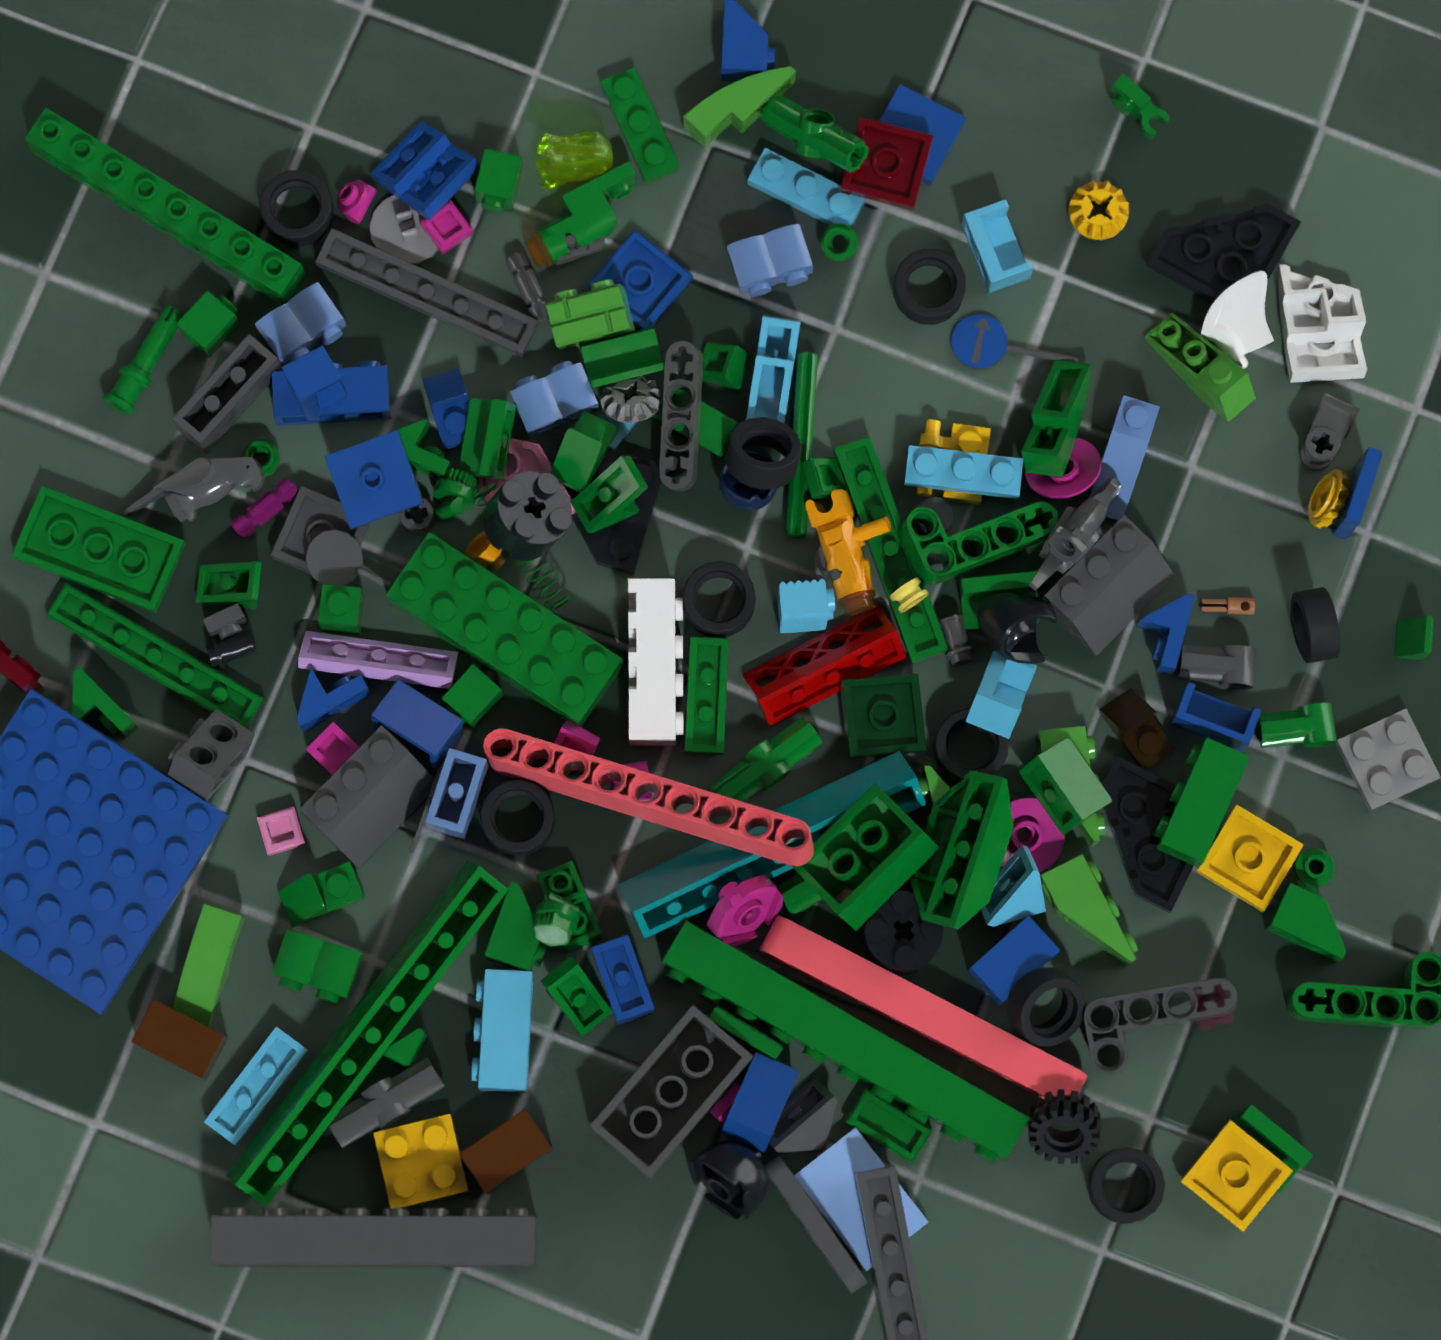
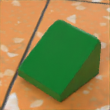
M706 342L702 354V380L740 390L748 368L750 355L737 345Z
M1425 615L1398 621L1395 643V656L1397 658L1423 661L1431 653L1433 616Z
M418 1028L389 1046L382 1056L408 1069L412 1067L427 1038V1034L424 1030Z

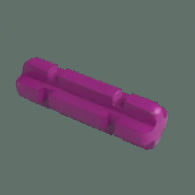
M283 478L274 486L276 490L273 492L269 490L246 509L247 514L243 515L241 513L232 520V528L241 538H248L256 531L254 527L258 524L260 526L264 525L284 508L283 503L286 501L290 503L296 498L299 490L290 479Z

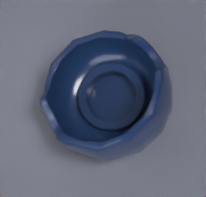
M745 451L747 455L756 460L774 462L765 454ZM725 464L721 471L718 487L725 500L737 509H761L768 505L776 494L777 488L763 490L749 487L739 482L729 472L727 464Z

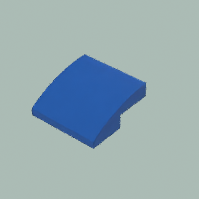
M420 121L370 174L395 197L430 220L474 175L480 166L474 157L452 145L445 134Z

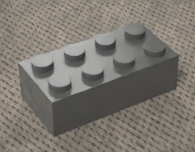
M692 1005L589 1127L646 1178L651 1180L750 1064L753 1056Z

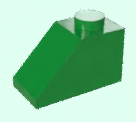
M511 881L486 949L485 958L518 971H532L533 966L541 967L548 946L535 939L533 928L535 923L533 922L534 915L519 884Z
M1298 881L1296 885L1289 883L1283 889L1266 930L1331 961L1339 962L1344 958L1346 949L1327 900L1318 896L1319 890L1301 881Z

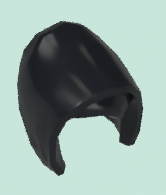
M998 593L984 599L977 608V622L992 649L1003 658L1017 663L1037 664L1045 662L1046 654L1039 650L1036 641L1037 618L1046 619L1053 623L1057 622V615L1049 601L1017 593Z

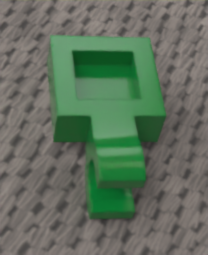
M1124 73L1113 83L1109 96L1112 98L1115 108L1126 116L1130 114L1134 119H1140L1141 133L1146 138L1153 140L1157 132L1149 125V121L1158 120L1162 125L1166 126L1170 120L1169 115L1164 110L1154 106L1150 102L1151 97Z

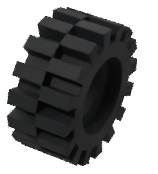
M1064 1089L1057 1090V1096L1055 1097L1051 1091L1045 1093L1044 1100L1038 1097L1035 1100V1106H1031L1028 1129L1030 1146H1035L1034 1152L1039 1156L1045 1152V1160L1050 1162L1053 1157H1058V1164H1065V1158H1070L1071 1164L1078 1163L1079 1155L1086 1160L1090 1157V1151L1094 1153L1097 1150V1143L1100 1141L1101 1115L1098 1112V1106L1095 1102L1090 1104V1097L1085 1094L1081 1099H1078V1091L1071 1090L1070 1096H1066ZM1065 1122L1073 1124L1078 1128L1072 1131H1060L1054 1129L1051 1125Z

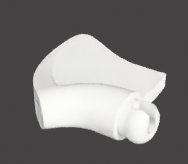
M1261 270L1236 281L1216 298L1205 316L1200 333L1202 337L1214 343L1221 352L1243 369L1248 366L1245 354L1274 341L1265 317L1267 274Z

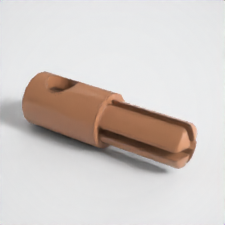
M1227 597V599H1201L1200 604H1226V607L1200 606L1202 612H1227V614L1254 615L1255 598Z

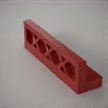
M878 605L742 675L745 683L757 699L764 719L771 727L840 692V682L842 680L867 678L905 659L906 654L896 628ZM877 621L881 625V627L871 632H862L863 628ZM837 641L845 642L843 646L835 650L828 649L831 644ZM802 659H811L808 664L802 667H793L796 662ZM768 676H777L774 681L762 687H759L757 682Z

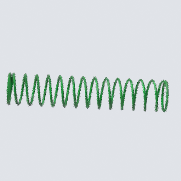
M497 483L486 486L473 496V499L482 496L477 502V506L488 505L489 502L479 505V503L491 491L498 488L496 486ZM494 485L493 487H491L489 490H487V491L484 492L483 494L477 496V495H478L479 493H481L483 490H485V489H487L488 487ZM519 560L516 561V565H523L527 563L521 570L522 574L532 572L527 578V582H533L538 580L532 587L533 591L543 589L538 595V599H544L549 597L545 601L543 607H551L549 611L553 612L571 599L570 595H568L567 597L551 605L545 606V604L553 596H555L565 587H562L559 590L547 596L540 597V595L552 584L558 581L559 578L540 588L534 589V587L554 570H551L550 572L536 579L528 581L529 578L541 567L547 564L548 561L527 572H523V570L534 560L525 561L520 564H517Z

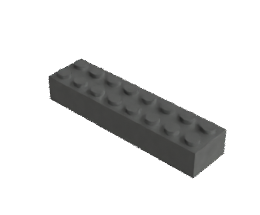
M222 1208L221 1216H211L210 1265L217 1267H537V1219L535 1216H529V1211L523 1208L503 1209V1216H489V1210L484 1208L463 1209V1216H449V1210L445 1208H424L423 1216H409V1210L405 1208H383L382 1216H369L370 1210H366V1208H342V1216H330V1210H326V1208H302V1216H290V1210H286V1208H262V1216H250V1210H246V1208Z

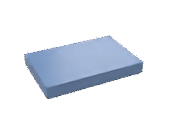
M855 1127L795 1174L794 1177L863 1269L867 1271L872 1267V1261L855 1173L886 1166ZM899 1184L908 1234L911 1237L926 1225L928 1220Z

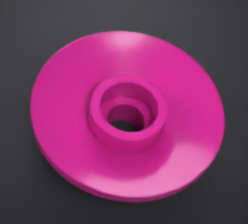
M1076 438L1063 477L1026 473L1025 470L1026 480L1036 493L1044 497L1053 499L1073 497L1086 491L1095 483L1101 472V458L1099 452L1091 443L1084 439Z
M1023 797L1010 801L1014 828L1001 866L1004 867L1020 846L1025 845L1029 848L1039 872H1042L1050 867L1059 857L1064 846L1065 835L1061 834L1037 798ZM1027 827L1029 835L1025 840L1020 841L1017 833L1021 828Z

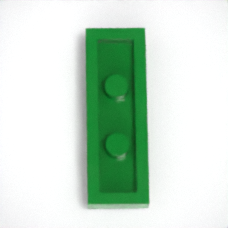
M632 67L601 80V88L645 185L680 171V165L636 68Z
M690 637L685 754L724 755L729 638Z

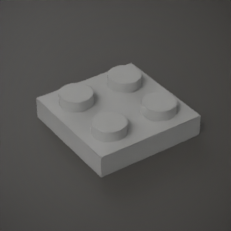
M1403 709L1340 738L1335 743L1369 812L1441 778L1407 709Z

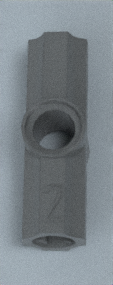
M427 1057L393 1078L387 1077L360 1094V1098L342 1107L329 1124V1127L341 1147L345 1148L378 1127L382 1129L399 1120L411 1111L409 1108L426 1100V1098L439 1092L445 1086Z

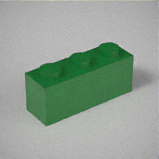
M1208 737L1201 746L1194 744L1185 763V766L1191 768L1186 781L1184 782L1180 779L1177 781L1169 801L1175 803L1171 815L1168 817L1163 814L1155 830L1154 836L1160 838L1156 849L1199 868L1206 859L1250 756Z

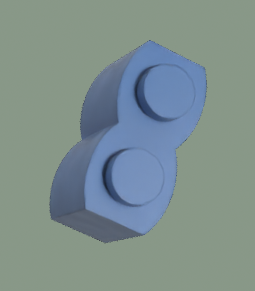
M800 224L781 227L763 235L745 238L727 245V255L740 295L749 294L750 297H759L769 293L773 285L786 283V286H795L805 282L808 279L807 275L813 273V264Z
M317 282L295 295L287 303L266 314L255 323V326L278 358L280 364L285 366L309 353L312 348L321 343L329 345L342 336V329L346 326V323L324 289Z
M565 361L550 369L552 374L537 379L536 375H532L515 383L516 388L510 391V394L529 439L554 430L563 424L578 420L583 411L592 414L599 410L598 401L581 362L572 364L571 361Z

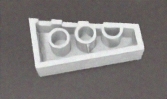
M675 578L628 579L629 746H676V735H683V712H676V697H683V674H675V659H683V635H675V621H683V598H675Z

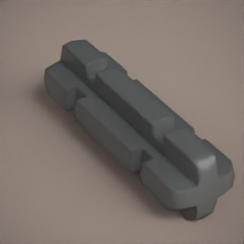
M521 251L506 258L507 266L511 275H515L514 281L526 307H530L528 309L530 316L538 320L539 324L548 321L549 316L546 308V303L548 302L543 301L545 299L543 291L533 270L529 269L530 263L526 254Z

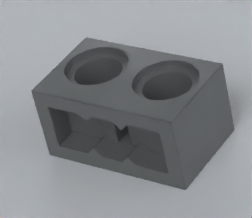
M216 709L206 721L200 718L195 723L189 733V739L185 743L180 740L174 746L168 757L172 764L167 776L205 801H208L246 758L255 733Z

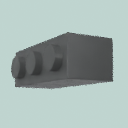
M248 334L172 418L177 430L207 454L272 382V372L281 371L278 358Z

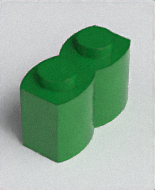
M286 929L271 974L280 978L278 983L280 986L301 992L303 985L317 989L315 997L338 1004L340 997L350 999L364 954Z

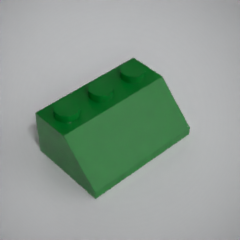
M874 783L813 844L814 854L810 861L804 865L792 867L846 923L857 931L940 847Z

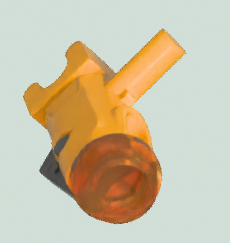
M837 489L831 493L833 506L829 512L826 513L822 503L811 499L806 501L805 507L811 527L816 528L821 544L813 559L829 588L834 589V597L837 599L839 607L844 608L845 614L850 616L866 612L875 607L873 599L876 597V593L872 586L870 562L867 558H864L862 547L865 546V540L892 531V526L886 516L855 528L853 518L856 516L850 496L846 491Z

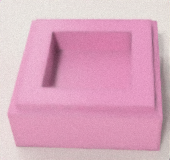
M294 806L256 817L268 856L306 845Z

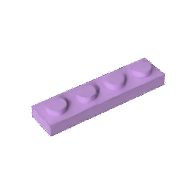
M305 631L298 657V668L310 670L312 668V670L352 676L361 675L366 678L397 682L399 679L404 683L450 689L453 686L458 664V652L311 631Z

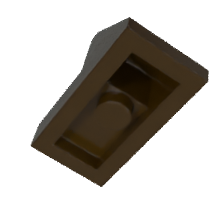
M1131 688L1098 710L1137 766L1149 770L1176 751V748L1154 719L1157 712Z

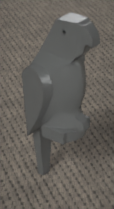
M198 457L154 486L153 490L123 510V513L128 517L165 496L170 509L179 521L184 522L188 520L193 522L200 507L218 502L236 486L252 487V490L257 492L264 483V472L257 459L253 457Z
M1113 477L1109 478L1093 497L1085 500L1078 508L1070 505L1066 508L1039 554L1044 560L1029 584L1032 589L1036 591L1057 570L1062 574L1065 573L1101 539L1104 532L1100 525L1106 517L1108 506L1116 498L1122 487L1118 480Z

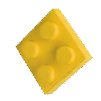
M1236 804L1212 843L1204 863L1196 870V873L1259 911L1264 912L1304 844Z
M451 1114L373 1133L390 1208L410 1207L469 1192Z
M1229 1119L1183 1176L1181 1182L1244 1232L1293 1169Z

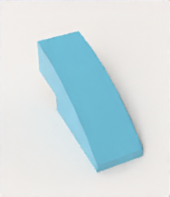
M763 315L746 420L765 417L785 423L801 321Z

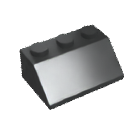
M1124 515L1044 595L1043 600L1049 601L1057 615V621L1096 658L1175 577V574L1153 541Z
M381 725L299 810L320 833L360 869L428 799L434 778Z

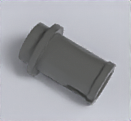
M953 615L940 620L939 625L948 646V653L945 655L946 660L951 661L954 667L974 661L973 654L976 652L974 646H970L963 616Z

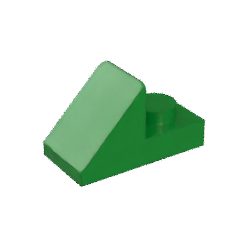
M583 411L574 429H567L550 473L557 477L560 484L582 492L591 482L616 437L618 426Z
M429 419L397 429L402 438L412 469L436 480H440V477H445L447 470L452 468L450 461L446 460L447 454L431 446H427L425 450L421 449L430 430Z
M620 456L570 503L586 531L594 533L638 513L639 508L634 500L649 487L631 456Z
M252 561L200 565L196 603L204 606L238 603L241 607L256 610L262 563Z
M78 667L73 672L72 714L82 721L89 723L101 711L102 714L97 719L113 735L119 730L128 738L138 726Z
M350 861L314 876L310 872L278 891L292 928L365 899Z
M569 957L540 980L546 988L548 995L582 1037L613 1013L572 957Z

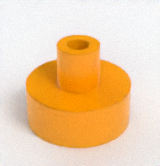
M485 531L479 533L465 550V556L484 568L490 565L494 570H497L505 562V558L500 554L502 549L497 550L490 543Z

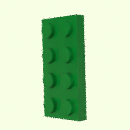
M41 486L11 556L15 560L156 614L186 543L184 540Z

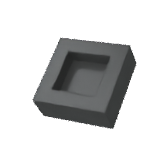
M238 603L203 619L212 639L220 636L221 640L237 635L242 631L241 625L248 623Z

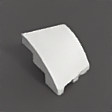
M1279 265L1277 270L1279 309L1290 383L1364 378L1367 367L1360 337L1366 324V317L1360 290L1344 284H1334L1328 279L1317 275L1312 279L1291 272L1288 265Z

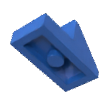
M457 368L422 379L444 452L462 447L470 404L461 374Z
M1186 594L1143 617L1138 622V628L1166 635L1165 638L1158 637L1152 659L1159 661L1156 672L1171 676L1175 671L1195 595Z
M311 668L297 716V722L304 733L370 696L371 693L362 676L359 675L354 679L352 675L345 676L331 686L333 691L326 694Z

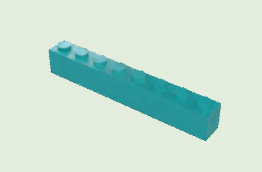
M897 751L773 811L804 821L810 828L814 844L874 783L906 814L926 805L917 776L901 752ZM757 826L751 829L749 834L759 836L765 833L767 828ZM797 837L791 838L785 845L793 848L798 847L804 840ZM708 841L618 885L632 917L644 939L717 905L720 901L718 897L720 890L730 882L740 884L745 880L762 874L767 875L771 879L793 867L717 842Z

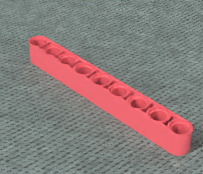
M496 729L490 732L484 739L483 747L486 757L493 771L499 775L535 783L543 789L790 866L804 865L810 861L814 854L810 828L800 819L512 730ZM502 748L512 749L506 756H496V753ZM538 759L548 760L542 767H531L533 762ZM574 770L584 771L579 778H567L569 773ZM608 782H620L619 786L613 790L603 789ZM654 792L657 794L651 801L644 802L639 800L645 793ZM688 803L693 805L692 809L688 812L678 813L675 811L681 804ZM719 815H728L730 817L724 824L712 823L713 819ZM764 826L767 828L766 832L762 835L752 836L749 834L750 830L754 827ZM797 837L804 840L798 847L793 848L785 845L791 838Z
M776 916L759 949L767 957L1043 1100L1045 1093L1051 1091L1055 1097L1057 1096V1090L1064 1089L1066 1096H1070L1071 1090L1078 1091L1079 1096L1088 1078V1075L1081 1070L782 916Z

